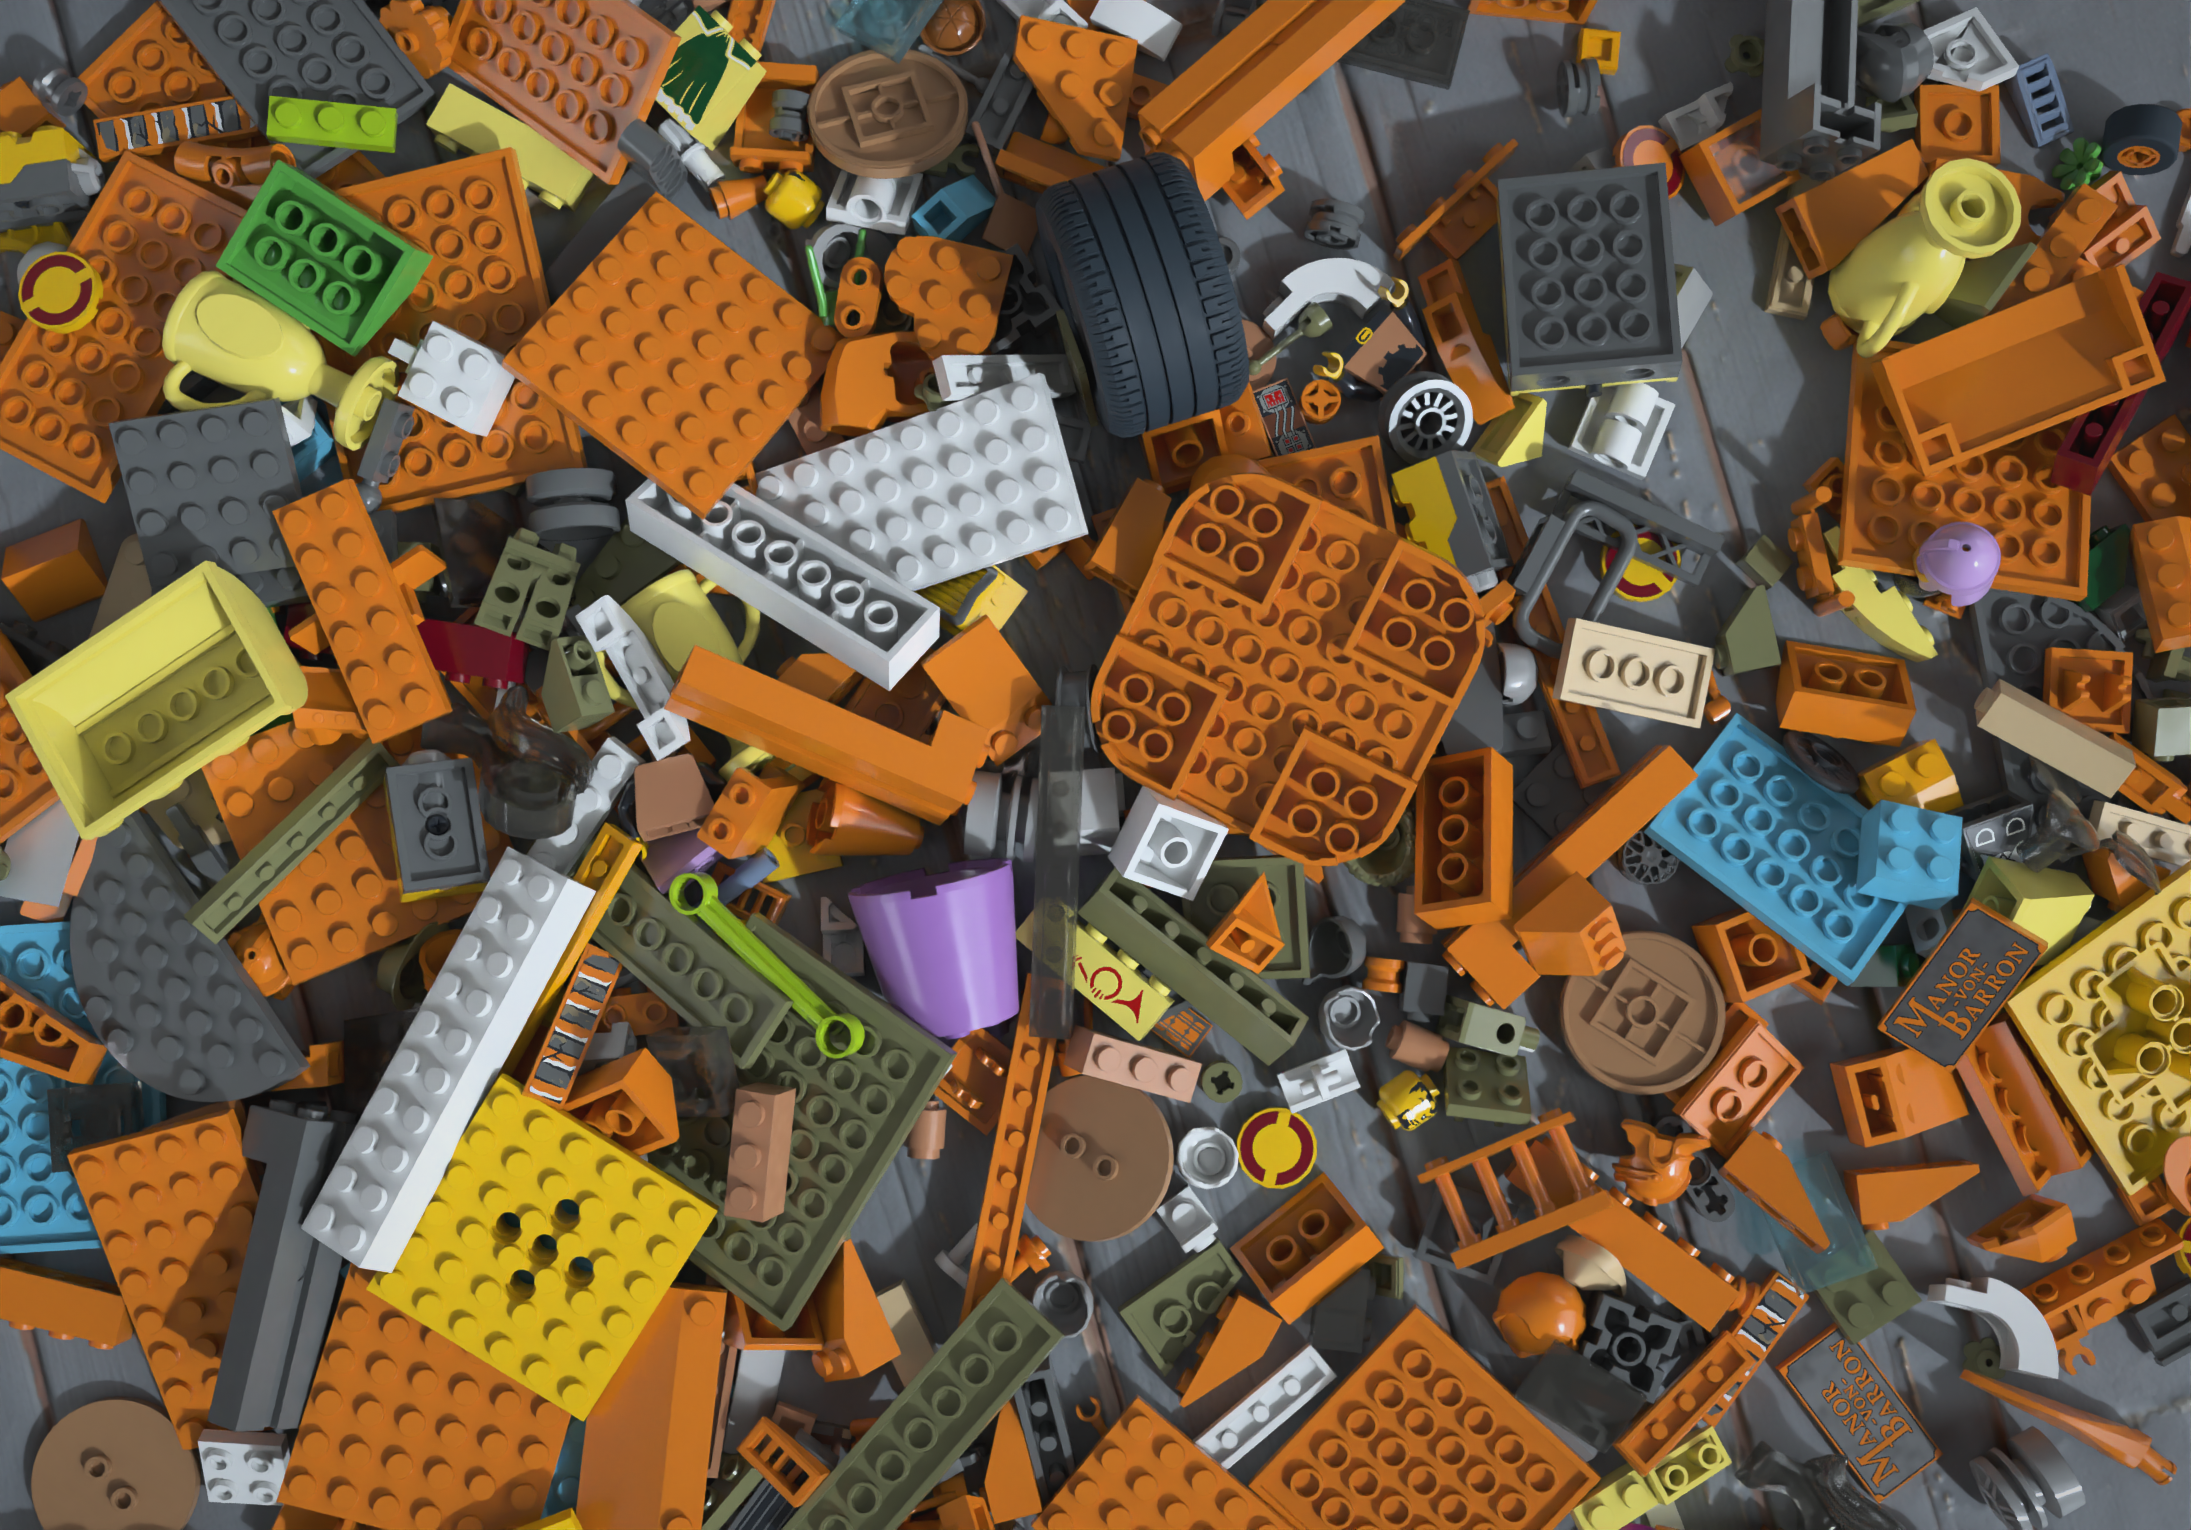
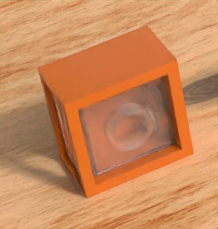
M1762 108L1706 138L1678 156L1715 227L1802 179L1798 170L1782 171L1775 165L1760 161Z

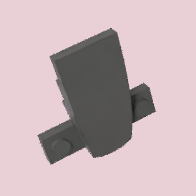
M1488 591L1483 592V593H1480V594H1477L1478 597H1479V600H1480L1484 595H1486V594L1488 593ZM1493 622L1486 627L1493 635L1492 645L1490 647L1484 645L1478 669L1435 749L1436 754H1433L1431 758L1487 747L1494 748L1504 758L1550 753L1552 745L1544 710L1503 715L1500 667Z

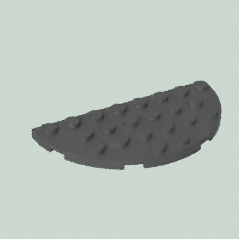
M1990 588L1980 600L1968 605L1983 689L1986 687L1992 689L1996 682L2001 679L2043 702L2045 649L2056 647L2125 652L2123 650L2125 645L2106 625L2089 612H2085L2081 607L2066 599ZM2134 664L2132 670L2130 734L2119 735L2130 744L2132 743L2135 699L2153 698L2142 671L2138 672ZM1992 734L2002 792L2010 790L2033 803L2031 853L2028 864L2075 873L2083 882L2089 880L2081 854L2080 844L2085 837L2094 800L2108 802L2147 814L2148 812L2118 790L2112 798H2109Z
M136 810L127 816L118 828L105 836L98 837L92 862L77 896H74L70 922L71 963L78 995L90 1024L110 1054L126 1070L142 1082L171 1096L191 1101L224 1102L245 1099L279 1088L310 1067V1064L225 938L223 937L215 945L183 916L199 900L144 818Z

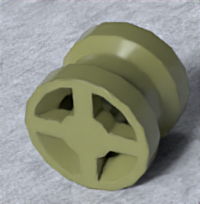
M1217 1060L1211 1062L1204 1068L1201 1074V1085L1204 1093L1209 1099L1217 1103L1233 1101L1242 1090L1243 1080L1241 1073L1228 1061Z

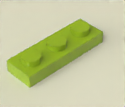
M269 96L266 135L269 141L395 153L398 114L396 108Z

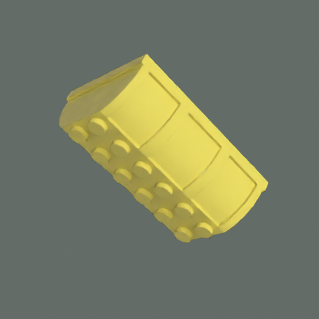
M205 560L13 689L5 697L81 839L92 840L95 837L105 836L118 828L127 816L151 800L165 797L180 787L186 777L218 756L232 753L249 740L250 735L280 715L291 714L303 706L307 700L308 686L306 677L263 602L238 578L226 570L217 567L215 562Z

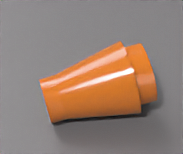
M761 175L753 178L716 181L717 186L708 188L709 196L718 219L728 217L729 220H732L766 200L768 195L763 192L767 184L765 177Z

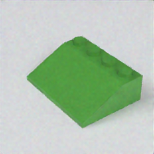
M277 160L218 260L216 267L352 356H356L413 292L434 256L301 169Z

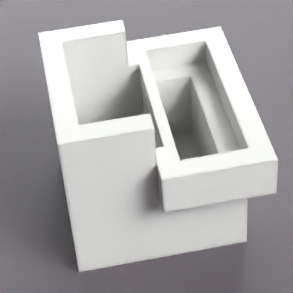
M1115 767L1049 772L1050 779H1044L1043 782L1045 800L1047 801L1045 822H1053L1056 858L1109 854L1120 833L1119 817H1124L1123 811L1126 810L1123 773L1115 774Z

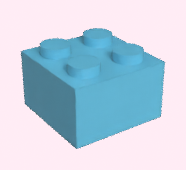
M1880 800L1862 817L1856 893L1933 910L1941 908L1958 895L1963 818Z

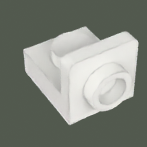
M1188 1184L1161 1203L1156 1209L1185 1253L1192 1249L1198 1253L1216 1239L1213 1233L1219 1229L1217 1223Z

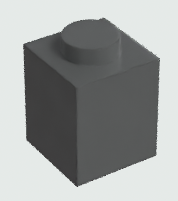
M1405 961V969L1401 972L1400 982L1403 985L1402 993H1399L1398 1009L1408 1012L1407 1019L1432 1022V1014L1444 1016L1449 967Z

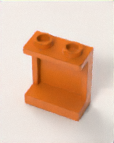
M758 62L767 72L736 117L734 147H730L729 154L734 166L739 167L743 172L753 174L762 173L763 169L779 170L783 175L790 169H797L802 173L814 172L816 145L811 137L810 129L807 140L786 141L771 136L769 134L770 119L775 114V109L772 107L773 92L779 89H790L810 95L815 84L820 79L817 66Z
M773 762L766 763L759 777L743 767L736 768L698 831L697 837L728 859L756 854L764 847L767 848L805 783Z

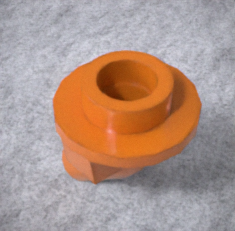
M1024 1233L1018 1240L1016 1249L1019 1254L1014 1258L1010 1283L1029 1266L1035 1273L1050 1266L1046 1258L1051 1255V1252L1037 1234L1030 1239Z

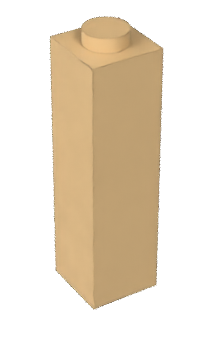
M2001 679L1996 682L1992 689L1986 687L1974 704L1978 727L2109 798L2113 797L2136 767L2131 749Z
M903 1278L875 1292V1295L901 1351V1355L892 1359V1362L906 1388L939 1349Z

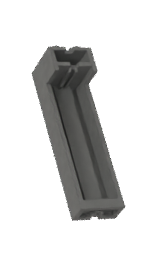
M1767 0L1760 161L1775 165L1782 171L1799 169V173L1809 175L1812 180L1826 181L1880 151L1882 104L1874 102L1866 108L1854 105L1858 0Z
M270 1099L269 1106H250L242 1140V1153L244 1157L267 1163L207 1419L211 1423L234 1432L260 1431L264 1427H272L274 1429L300 1427L316 1376L343 1256L302 1230L301 1226L358 1123L356 1121L357 1114L331 1110V1114H328L329 1106L303 1102L302 1107L295 1109L296 1103Z

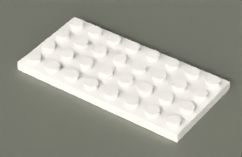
M1041 373L936 409L937 411L924 413L755 473L758 484L756 497L912 591H917L1089 534L1046 377Z

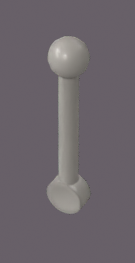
M926 44L918 47L917 51L937 58L951 68L956 75L975 85L978 92L985 93L990 83L987 78H977L935 54Z

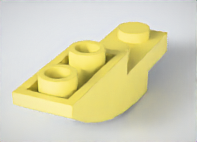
M1837 525L1823 532L1829 567L1833 573L1831 574L1835 590L1833 595L1847 590L1855 596L1853 605L1841 609V611L1865 634L1902 657L1918 663L1937 656L1938 653L1933 647L1935 644L1934 638L1925 626L1919 625L1912 614L1913 606L1909 598L1902 591H1898L1895 586L1879 592L1876 587L1878 581L1872 570L1837 565L1840 528Z
M1707 1425L1687 1433L1645 1477H1641L1629 1463L1605 1475L1595 1485V1489L1587 1493L1569 1513L1578 1530H1619L1659 1503L1667 1506L1730 1465L1732 1461L1713 1426Z

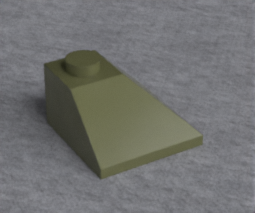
M2029 242L1996 252L1992 256L1966 261L1955 287L1945 302L1933 314L1955 329L1983 318L1993 309L2038 246Z

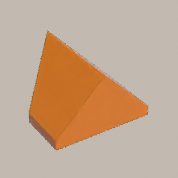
M1265 872L1259 876L1211 930L1206 941L1209 949L1257 974L1266 967L1285 945L1281 940Z

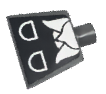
M2006 790L1944 812V814L1963 818L1959 870L1977 881L1988 856L2029 863L2033 803L2010 790Z

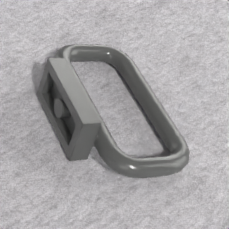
M1583 500L1572 505L1562 520L1553 514L1539 519L1507 579V582L1516 590L1514 596H1521L1512 616L1513 628L1518 637L1532 648L1560 660L1563 643H1557L1535 631L1529 623V616L1579 521L1585 516L1595 517L1616 529L1621 536V545L1581 618L1583 620L1598 623L1635 554L1638 544L1637 531L1633 523L1623 514L1595 500Z

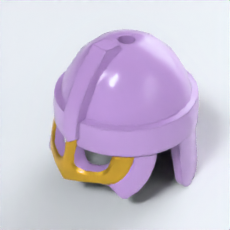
M1954 522L1940 527L1924 540L1914 552L1912 560L1919 579L1920 588L1930 592L1939 590L1952 595L1951 604L1960 607L1977 602L1988 592L2000 566L2001 552L1996 539L1983 527L1969 522ZM1965 547V548H1967L1969 551L1966 552V551H1964L1962 548Z

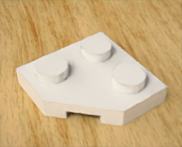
M1977 7L1923 30L1929 38L1934 55L1933 69L1927 77L1928 79L1980 92L2014 77L2019 68L2017 62Z

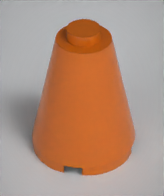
M826 777L822 780L817 790L824 792L820 803L812 802L807 823V845L814 846L809 851L811 854L819 856L910 855L914 849L920 848L924 838V827L920 825L918 816Z

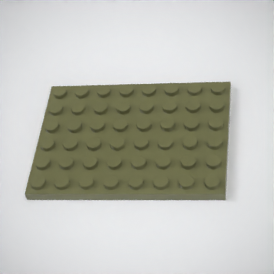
M758 912L751 914L745 926L836 1014L849 1013L860 1020L865 1032L863 1045L854 1054L842 1058H830L824 1055L816 1043V1029L791 1006L751 1069L742 1070L688 1023L663 1065V1068L672 1077L680 1136L676 1142L647 1153L650 1164L720 1206L688 1259L784 1332L792 1327L958 1053ZM835 1021L830 1027V1040L837 1049L846 1050L851 1042L850 1030L843 1022ZM756 1082L796 1088L784 1213L763 1223L724 1216L736 1089Z

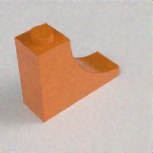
M1136 478L1127 488L1083 569L1134 599L1154 561L1152 559L1163 538L1164 520L1172 498L1164 494L1165 490L1162 486L1149 479L1142 481Z

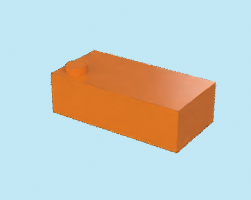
M1492 747L1431 758L1416 787L1414 914L1436 930L1513 919V765Z

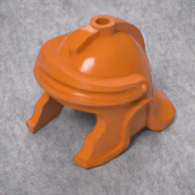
M261 913L257 922L241 929L238 933L234 932L229 935L227 943L262 995L267 997L275 994L273 998L284 1001L295 986L291 982L263 913Z
M1624 1119L1621 1123V1128L1626 1132L1628 1142L1634 1146L1635 1153L1619 1156V1163H1612V1168L1615 1170L1613 1173L1614 1180L1625 1182L1626 1192L1646 1205L1657 1207L1658 1204H1665L1676 1200L1684 1193L1690 1183L1692 1175L1689 1166L1690 1162L1695 1159L1692 1153L1711 1147L1709 1139L1706 1136L1694 1133H1680L1676 1137L1660 1134L1650 1124L1632 1119Z

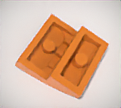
M2110 170L2090 185L2091 188L2118 205V208L2084 250L2080 258L2102 270L2121 264L2126 266L2161 239L2147 205L2135 204L2121 171ZM2056 212L2053 213L2051 216L2048 217L2049 220H2051V219L2053 218V216L2056 214Z

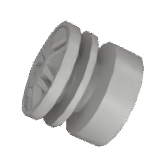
M975 770L972 781L977 782V786L967 809L964 854L992 857L997 840L1005 841L1007 859H1014L1016 842L1024 843L1023 861L1034 862L1035 854L1043 839L1047 801L1045 800L1043 789L1044 779L1033 777L1030 795H1023V776H1016L1011 793L1003 792L1001 773Z
M2034 1426L2025 1429L2006 1441L2012 1461L2002 1451L1994 1447L1987 1452L1988 1460L1980 1455L1969 1462L1971 1472L1982 1497L1995 1516L2009 1530H2033L2032 1525L2041 1530L2048 1526L2047 1517L2042 1505L2051 1514L2060 1519L2086 1504L2085 1495L2072 1469L2053 1443Z

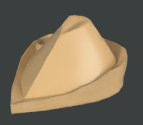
M1567 1235L1564 1240L1557 1244L1555 1252L1563 1260L1565 1280L1584 1291L1612 1290L1622 1298L1625 1296L1627 1283L1624 1269L1618 1259L1609 1251L1590 1240L1575 1235Z

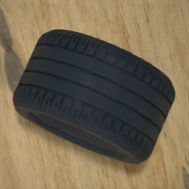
M1154 152L1117 164L1116 166L1095 171L1092 174L1089 173L1070 179L1068 182L1063 181L1047 188L1035 207L1042 249L1057 303L1061 309H1064L1084 362L1095 411L1104 429L1122 438L1133 437L1143 434L1144 431L1148 432L1167 426L1168 423L1173 424L1236 402L1249 383V358L1244 328L1233 283L1217 232L1198 185L1185 163L1181 159L1165 152Z

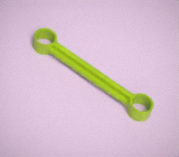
M703 872L684 873L673 880L669 889V898L675 910L684 915L697 914L748 964L778 986L794 1002L792 1007L816 1029V1043L824 1055L830 1058H842L854 1054L861 1048L865 1032L860 1020L849 1013L836 1014L718 900V887L710 875ZM690 879L697 880L703 889V900L697 908L691 907L684 896L685 886ZM837 1020L846 1024L851 1033V1042L846 1050L837 1049L830 1040V1027Z

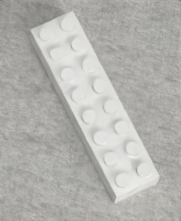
M647 479L625 500L630 531L888 691L897 684L939 638L940 607L735 483L703 520L650 479Z

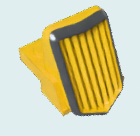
M995 565L914 591L940 607V628L946 630L954 637L985 614L1000 631L1028 593L1025 588Z

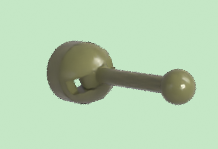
M1316 302L1311 303L1299 315V328L1259 359L1249 360V375L1259 374L1261 366L1302 335L1309 338H1317L1333 328L1330 318L1322 307Z

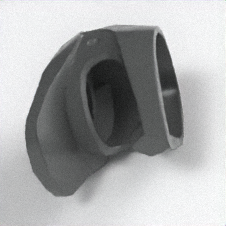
M1887 23L1880 25L1874 32L1875 34L1857 30L1855 84L1881 100L1896 102L1898 99L1911 94L1930 75L1934 63L1933 49L1929 38L1918 26L1913 23Z

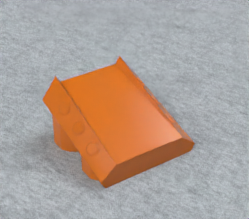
M299 666L306 677L308 696L305 704L292 712L295 727L304 734H308L310 740L319 746L334 743L342 736V733H352L360 739L369 738V734L341 670Z

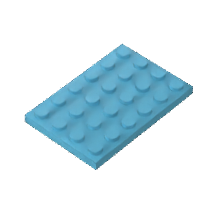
M1736 713L1693 768L1699 776L1657 814L1644 833L1843 984L1849 986L1858 977L1908 904L1856 893L1862 817L1869 810L1848 794L1829 790L1811 779L1795 765L1783 746Z

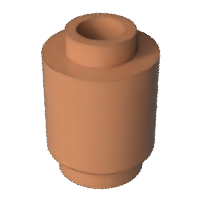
M1407 885L1406 893H1398L1396 932H1400V942L1432 944L1433 934H1437V930L1414 914L1415 886Z
M1406 1020L1400 1026H1392L1385 1043V1047L1390 1049V1058L1423 1072H1428L1429 1070L1436 1073L1439 1072L1449 1052V1042L1442 1040V1035Z
M930 1098L905 1139L904 1146L907 1147V1157L915 1159H938L940 1157V1149L944 1148L947 1109L939 1107V1100Z

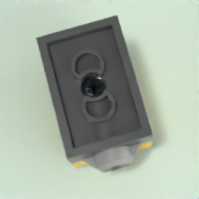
M41 126L37 128V131L31 137L24 138L17 132H0V233L7 232L8 229H13L14 231L29 229L34 225L37 227L53 225V222L70 223L84 221L106 184L103 169L96 160V157L64 128L58 126Z
M1450 450L1391 474L1394 485L1391 487L1393 498L1398 507L1403 508L1406 506L1410 521L1405 524L1408 540L1443 557L1456 566L1467 577L1477 594L1497 586L1496 572L1514 566L1475 452Z
M429 749L412 753L402 766L387 767L383 785L389 814L401 903L484 891L490 880V871L472 757L452 760L440 750Z

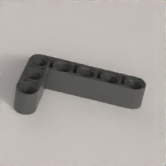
M635 119L625 128L617 144L630 169L544 273L551 306L656 191L668 201H671L687 178V169L673 144L641 119Z

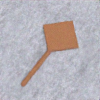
M974 121L972 128L997 195L981 239L1004 251L1018 243L1027 257L1038 230L1036 209L1004 193L980 124Z

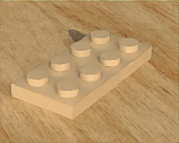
M1568 618L1552 698L1677 725L1700 728L1716 649L1583 619Z

